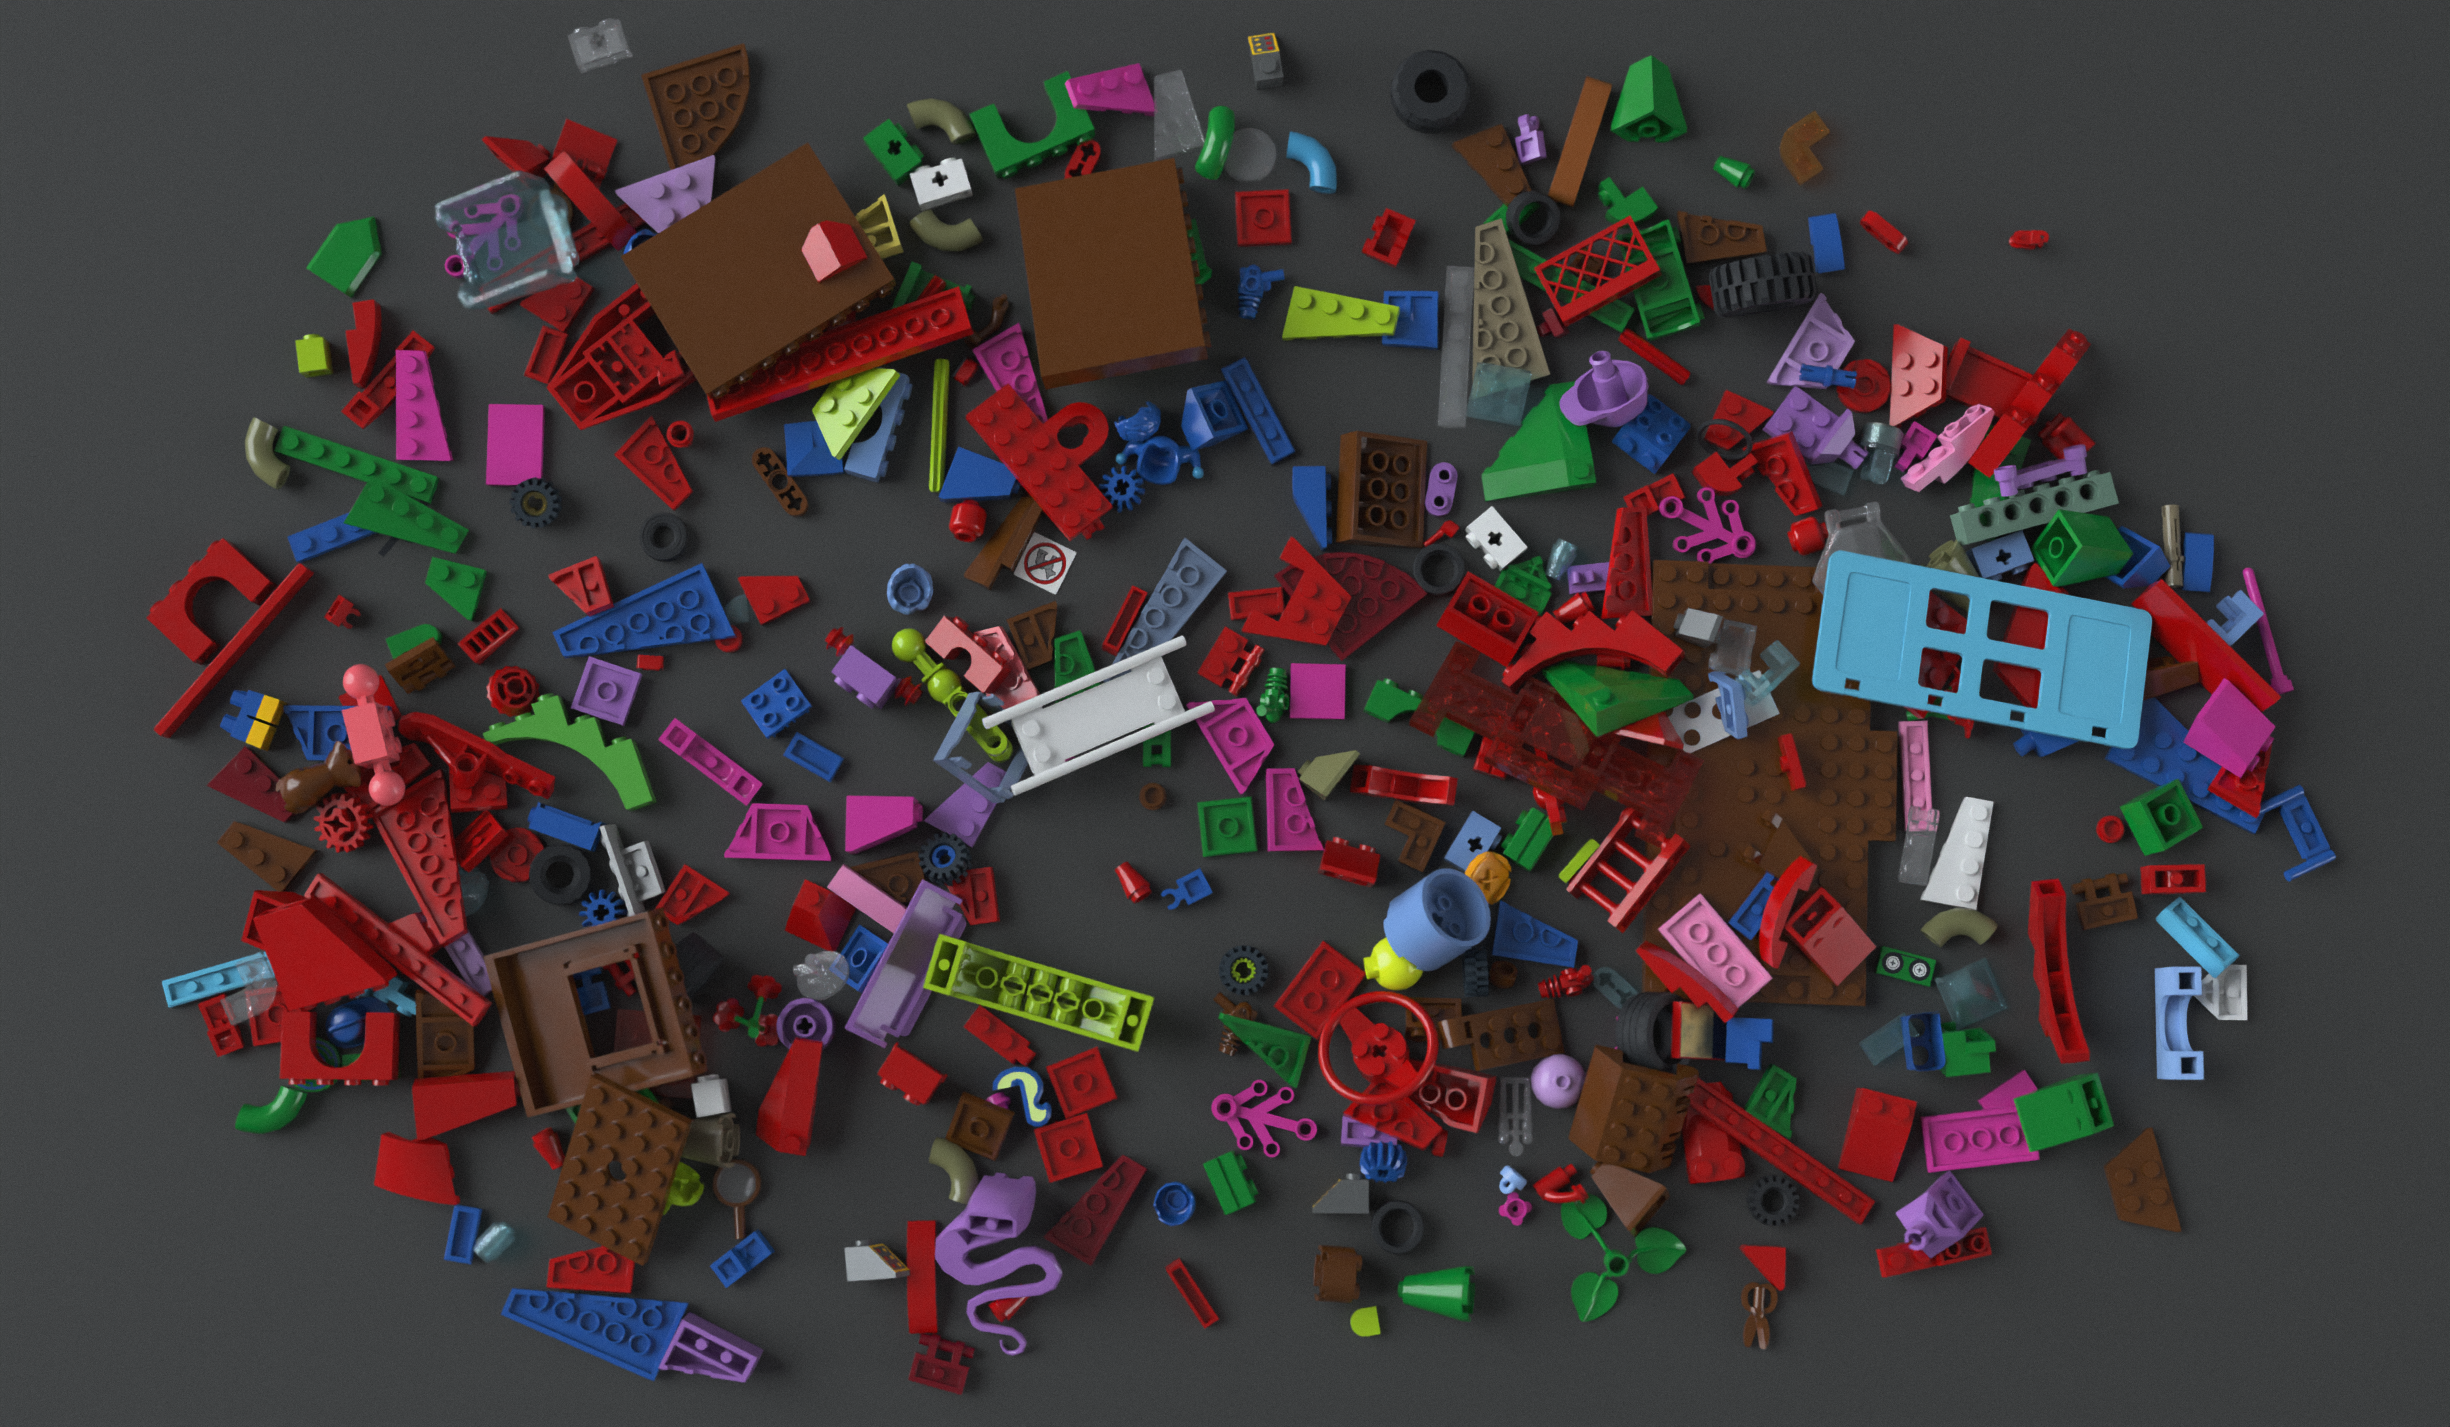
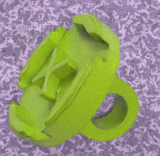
M679 1162L663 1215L668 1212L672 1204L679 1206L693 1205L702 1195L704 1185L699 1181L700 1176L694 1169L682 1162Z

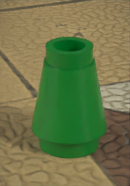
M1722 155L1718 157L1713 167V170L1717 171L1737 189L1739 187L1746 189L1756 171L1751 168V164Z

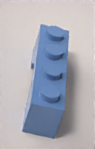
M899 373L900 377L880 403L882 422L876 434L866 441L852 443L844 468L847 474L877 483L880 476L885 477L889 464L885 459L888 450L893 451L897 438L896 435H893L896 425H901L905 410L901 409L904 399H909L912 391V384L909 383L908 375Z

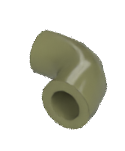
M929 98L906 104L916 129L930 125L938 126L945 130L953 145L964 143L974 138L977 134L964 111L948 101Z
M930 209L920 213L909 223L913 231L925 244L941 251H963L984 241L970 218L956 225H947L941 222Z
M253 417L245 438L246 459L258 478L270 487L279 490L289 476L290 466L276 458L273 452V441L278 429Z
M1953 908L1939 912L1920 929V932L1940 948L1950 938L1958 935L1968 936L1981 945L1994 933L1998 924L1977 910Z
M936 1137L931 1149L929 1163L945 1169L951 1179L949 1199L968 1204L979 1182L974 1162L962 1147L947 1139Z

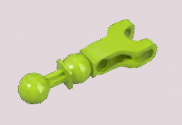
M908 628L897 632L892 641V651L895 657L903 662H913L924 674L922 682L927 686L931 698L937 702L944 703L956 717L959 713L955 709L957 702L966 700L968 696L961 685V679L958 674L953 670L947 669L942 662L937 665L925 652V638L918 630ZM976 704V712L966 730L992 760L998 763L1009 760L1013 754L1011 742L997 725L988 729L984 727L982 719L988 717V715ZM997 741H1000V742H1001V744L999 745V747H997V748H992V746H993V744H994L995 742H997Z

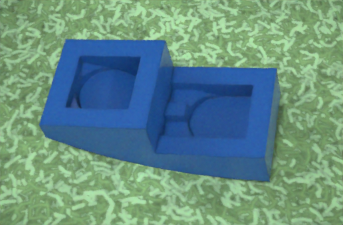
M1836 213L1808 217L1816 272L1825 273L1845 269Z
M2185 532L2182 556H2184L2182 571L2183 587H2180L2182 590L2210 592L2214 554L2213 534Z
M758 1229L716 1260L710 1267L727 1288L770 1256L775 1250Z

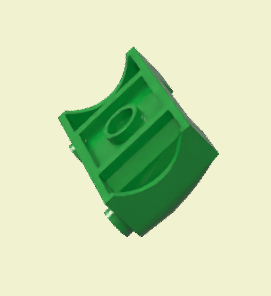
M1668 219L1647 229L1640 230L1639 232L1662 274L1633 291L1648 342L1701 326L1700 320L1704 319L1700 303H1694L1676 244L1681 242L1677 226L1671 228ZM1633 233L1618 235L1617 239L1630 243ZM1635 239L1634 245L1640 246L1637 239ZM1619 245L1625 261L1628 247ZM1632 249L1628 263L1638 266L1648 261L1644 252Z

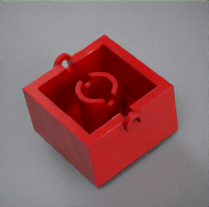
M896 1042L888 1058L877 1073V1075L882 1077L880 1083L893 1091L898 1088L905 1092L903 1097L916 1106H920L921 1103L928 1104L948 1075L941 1073L908 1050L898 1046L899 1043Z

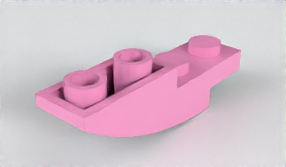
M1981 404L1974 405L1968 408L1965 415L1959 420L1947 425L1944 432L1937 436L1942 446L1930 451L1927 458L1910 467L1908 473L1900 478L1905 487L1920 492L1933 480L1944 484L1949 481L1967 463L1980 445L1995 413L1993 409Z

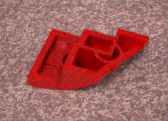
M391 1132L381 1134L375 1186L424 1201L449 1205L460 1203V1196L455 1195L452 1183L455 1175L450 1164V1154L446 1143L431 1137L424 1140H417L416 1138L410 1141Z

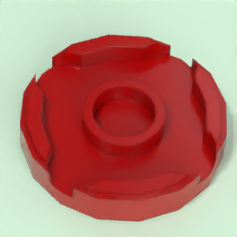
M1871 359L1855 360L1842 369L1857 372V377L1854 378L1856 379L1854 389L1836 386L1838 397L1846 408L1856 413H1870L1878 410L1887 401L1891 393L1890 376L1880 363Z
M511 828L506 830L509 835L489 853L492 868L502 879L514 883L526 882L529 880L531 862L537 853L545 847L541 839L534 832L524 828Z

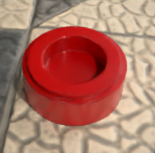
M733 625L731 626L737 638L715 640L717 647L726 653L736 652L743 644L741 631Z
M1442 1129V1132L1433 1140L1432 1155L1443 1157L1448 1130Z

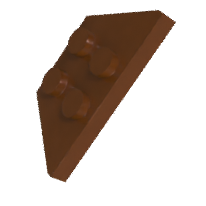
M416 990L418 1079L464 1075L474 1070V1027L432 994L423 990Z
M2147 1127L2141 1131L2142 1133L2135 1140L2121 1149V1152L2116 1157L2111 1158L2103 1166L2118 1220L2181 1232L2153 1128Z

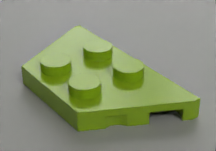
M872 368L831 382L812 409L832 456L839 461L900 377V374L894 369Z

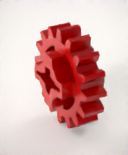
M340 792L332 794L331 797L324 798V805L317 806L316 809L321 814L314 817V820L319 822V826L314 829L315 831L322 832L319 838L320 841H328L326 848L335 847L337 853L343 851L347 853L356 850V848L363 847V840L370 839L371 836L366 831L372 829L373 825L369 824L367 819L373 816L372 814L365 813L368 807L367 804H359L361 797L352 798L350 792L344 794Z

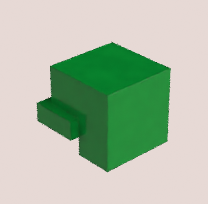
M1955 1021L1941 1022L1945 1065L1939 1070L1946 1077L1990 1072L1989 1052L1996 1051L1995 1040L1981 1027L1956 1030Z

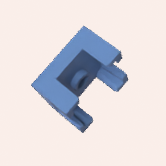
M2239 590L2232 598L2226 596L2216 605V608L2228 621L2221 627L2213 619L2208 620L2206 623L2231 646L2264 613L2242 590Z

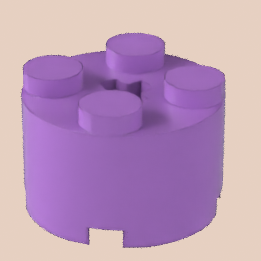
M800 998L790 1002L777 1019L778 1037L788 1049H790L795 1037L822 1041L823 1050L832 1042L836 1031V1022L832 1011L826 1004L815 999ZM806 1018L808 1022L813 1024V1028L809 1029L808 1034H806L805 1030L800 1029V1025L805 1023Z

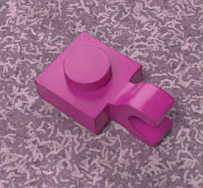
M1914 421L1898 445L1905 451L1894 467L1904 472L1915 456L1922 460L1938 435Z

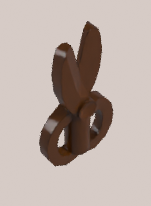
M1750 1282L1741 1291V1303L1745 1310L1751 1312L1744 1324L1743 1342L1747 1348L1752 1345L1756 1330L1760 1348L1766 1349L1768 1346L1770 1330L1764 1314L1772 1312L1778 1302L1776 1289L1769 1283H1762L1760 1285ZM1754 1288L1753 1307H1751L1747 1298L1749 1291ZM1765 1289L1770 1292L1771 1301L1768 1307L1764 1308Z

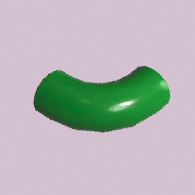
M1217 106L1209 112L1206 139L1195 164L1197 173L1211 180L1219 178L1234 136L1235 115L1232 109L1227 106Z
M281 1085L276 1098L270 1104L254 1106L245 1103L238 1113L235 1129L256 1134H265L279 1130L297 1116L308 1093Z

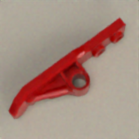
M412 712L403 715L399 720L398 731L409 740L430 744L440 758L450 767V772L453 774V782L460 788L473 787L484 771L502 777L510 784H516L527 789L535 796L549 799L554 792L555 776L505 753L495 744L432 714Z

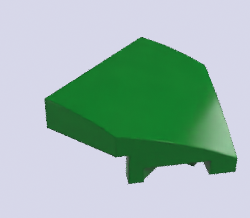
M1540 556L1516 565H1508L1506 569L1502 570L1494 586L1539 612L1537 617L1541 616L1551 596L1550 590L1552 588L1547 580Z

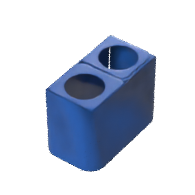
M1935 1012L1900 1017L1907 1070L1928 1071L1944 1067L1945 1053L1939 1013L1931 1014ZM1918 1018L1924 1022L1925 1032L1921 1037L1914 1038L1910 1036L1909 1020ZM1915 1046H1923L1929 1053L1928 1061L1923 1065H1915L1913 1063L1912 1048Z

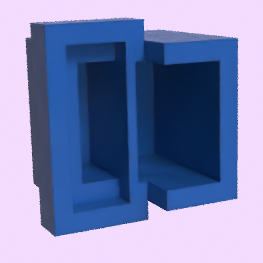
M1731 1018L1728 1020L1726 1063L1748 1064L1749 1070H1761L1762 1043H1773L1774 1021L1772 1019Z

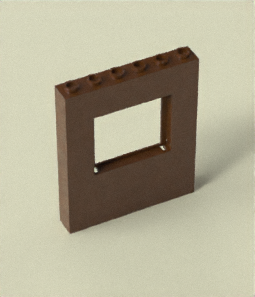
M663 907L483 956L527 1117L582 1104L589 1078L595 1072L636 1091L708 1071L706 1055L702 1051L699 1030L694 1022L691 1001L687 996L684 985V975L678 964L676 946L672 942L669 921ZM633 953H638L639 957L635 959ZM630 959L653 1043L595 1057L573 974ZM658 1040H662L663 1044L659 1046Z

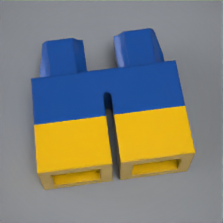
M234 690L230 704L241 707L238 718L225 714L220 727L231 733V737L268 751L277 728L252 718L256 717L279 725L284 712L283 706L287 705V702L248 690V692Z

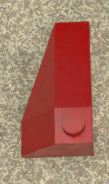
M795 1037L758 1110L756 1136L778 1152L806 1156L810 1146L823 1047L822 1041Z

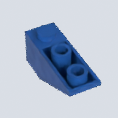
M1326 466L1293 467V500L1321 551H1326L1327 544H1332V528H1327L1326 517H1331L1332 512L1331 501H1326V490H1331V474H1326Z

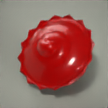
M505 666L503 669L496 670L495 674L489 677V684L486 686L488 691L487 698L491 701V707L496 708L499 714H506L509 717L529 713L532 709L531 704L536 703L537 698L540 696L538 691L539 684L535 681V676L531 675L527 669H521L518 666Z

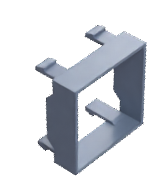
M981 692L969 693L933 761L992 803H1003L1006 799L1013 796V793L1010 792L1011 785L1018 783L1028 764L1021 745L999 787L988 788L962 770L961 767L968 769L972 766L963 757L948 758L952 749L960 742L974 716L977 702L993 714L1005 710L1001 707L1005 702L994 694L985 696ZM1011 719L1005 721V723L1012 727Z

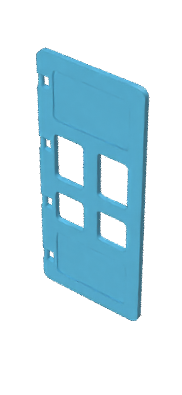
M1840 550L1834 552L1828 560L1812 682L1817 690L1848 695L1860 699L1922 711L1926 710L2005 727L2020 728L2026 731L2098 743L2120 749H2130L2137 744L2139 737L2152 617L2146 610ZM1931 589L1965 595L1969 598L1965 634L1933 629L1926 625ZM1995 601L2047 612L2048 625L2045 648L2041 650L1990 640L1987 637V627L1991 602ZM1923 648L1959 654L1962 657L1957 693L1921 687L1918 684ZM1990 660L2039 670L2041 672L2037 708L1981 698L1979 690L1983 661ZM1846 679L1860 682L1859 690L1845 688ZM1928 695L1942 698L1941 706L1927 704ZM2011 711L2024 713V721L2010 720ZM2092 728L2106 729L2105 738L2093 736Z

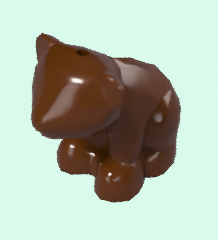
M336 741L324 763L315 764L310 767L295 768L279 779L276 784V792L281 793L283 800L286 802L284 808L287 811L295 814L304 813L309 807L317 808V806L324 805L323 799L329 797V791L335 785L345 788L351 786L359 787L361 785V766L355 764L352 751L346 748L341 741Z

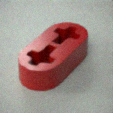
M1089 140L1077 146L1065 170V179L1072 178L1071 172L1077 173L1080 166L1083 167L1081 176L1094 172L1101 157L1100 146L1095 140ZM1089 147H1093V152L1096 155H1090L1086 163L1083 162L1085 155L1082 150H1088Z
M1869 210L1860 220L1861 226L1890 251L1899 254L1908 244L1907 238L1876 212Z

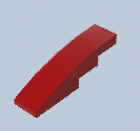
M1646 940L1635 950L1671 993L1681 987L1698 1008L1707 1002L1724 1023L1730 1020L1739 1010L1714 983L1671 952Z

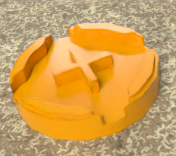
M1484 852L1477 855L1470 862L1465 875L1478 885L1487 903L1492 905L1505 895L1510 886L1511 879L1508 877L1509 872H1511V866L1502 855L1496 852Z

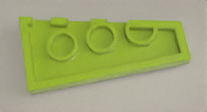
M1294 286L1282 339L1392 336L1395 334L1400 308L1398 306Z

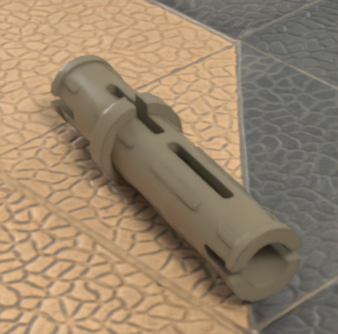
M2179 505L2161 506L2164 555L2170 564V567L2165 571V583L2170 588L2183 587L2182 563H2184V556L2181 555Z

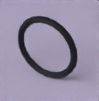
M1711 419L1699 426L1697 430L1698 442L1711 455L1716 450L1705 443L1702 435L1706 427L1714 424L1736 429L1747 441L1746 450L1740 454L1731 455L1717 451L1722 459L1739 460L1749 455L1752 451L1753 441L1751 436L1743 427L1732 421Z

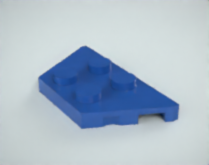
M284 705L283 710L290 719L294 728L293 731L302 745L306 759L308 761H325L336 741H341L346 748L351 750L342 710L357 706ZM385 706L388 708V711L392 710V707Z

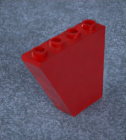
M2037 563L2026 570L2021 586L2069 595L2062 586H2053L2041 566ZM2014 605L2002 642L2043 650L2046 641L2048 613ZM1995 662L1993 667L1994 673L2024 707L2036 708L2038 706L2041 672L2037 669Z
M314 896L266 910L253 918L289 1011L300 1008L301 1012H305L317 1006L316 1003L324 1001L325 1005H329L341 1000V996L348 995L349 998L357 997L365 993V989L368 988L378 991L388 987V981L397 976L396 970Z

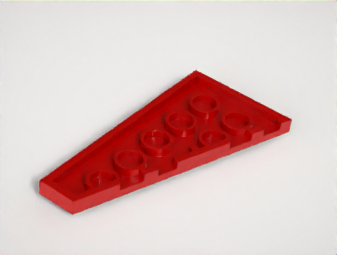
M439 769L406 789L403 798L398 803L391 806L380 805L369 813L372 814V819L440 945L446 947L467 934L468 928L445 775Z

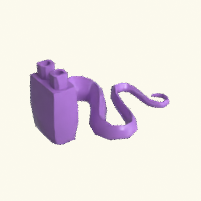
M996 1173L994 1176H984L970 1197L966 1209L936 1238L935 1259L945 1273L968 1285H982L1003 1278L1028 1264L1034 1263L1043 1267L1047 1274L1045 1279L1040 1282L989 1289L968 1300L966 1313L972 1326L982 1332L1011 1335L1020 1344L1019 1348L1015 1350H1008L1003 1345L1002 1339L1000 1340L1002 1350L1006 1354L1014 1356L1024 1352L1027 1341L1023 1334L1015 1328L979 1319L976 1313L977 1306L992 1300L1043 1295L1056 1289L1063 1273L1054 1254L1036 1245L1020 1247L1002 1257L983 1263L974 1262L970 1258L968 1253L976 1248L991 1245L1007 1238L1017 1237L1027 1228L1032 1216L1036 1195L1034 1178L1023 1176L1020 1179H1012L1004 1173Z

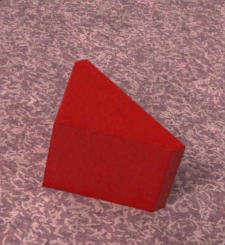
M1742 1244L1739 1247L1740 1251L1776 1290L1782 1291L1785 1288L1786 1247Z

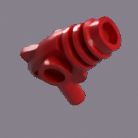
M1583 965L1578 972L1576 968L1565 969L1561 971L1559 980L1556 979V975H1553L1554 981L1551 982L1549 977V983H1546L1545 979H1543L1542 982H1538L1541 998L1547 997L1549 999V994L1551 993L1552 997L1556 998L1555 992H1557L1558 998H1561L1560 991L1566 994L1567 997L1582 994V989L1588 987L1594 979V976L1591 974V968L1588 965Z

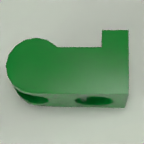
M423 624L388 637L386 642L393 659L432 637L441 645L443 636L436 627L430 624Z

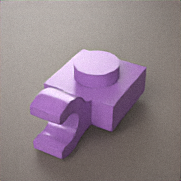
M1529 114L1518 117L1521 136L1516 137L1515 140L1519 164L1527 165L1546 158L1543 131H1538V116L1529 118Z

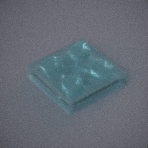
M1477 362L1466 415L1468 417L1520 426L1532 375L1531 371Z

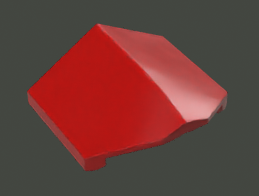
M828 220L820 222L811 228L801 249L818 283L867 259L851 225Z

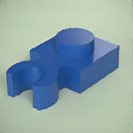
M1199 868L1176 880L1178 889H1166L1161 893V896L1165 897L1168 894H1172L1175 897V902L1168 906L1169 910H1173L1179 906L1180 901L1183 899L1186 900L1189 906L1213 892Z

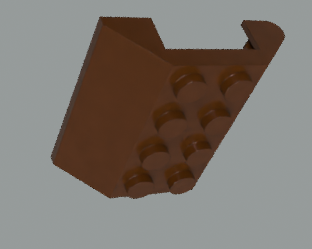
M1595 1044L1568 1139L1596 1161L1647 1173L1669 1167L1676 1149V1144L1672 1141L1679 1139L1688 1111L1687 1107H1689L1691 1101L1686 1095L1693 1093L1699 1071L1694 1067L1677 1063L1675 1075L1623 1063L1622 1050Z

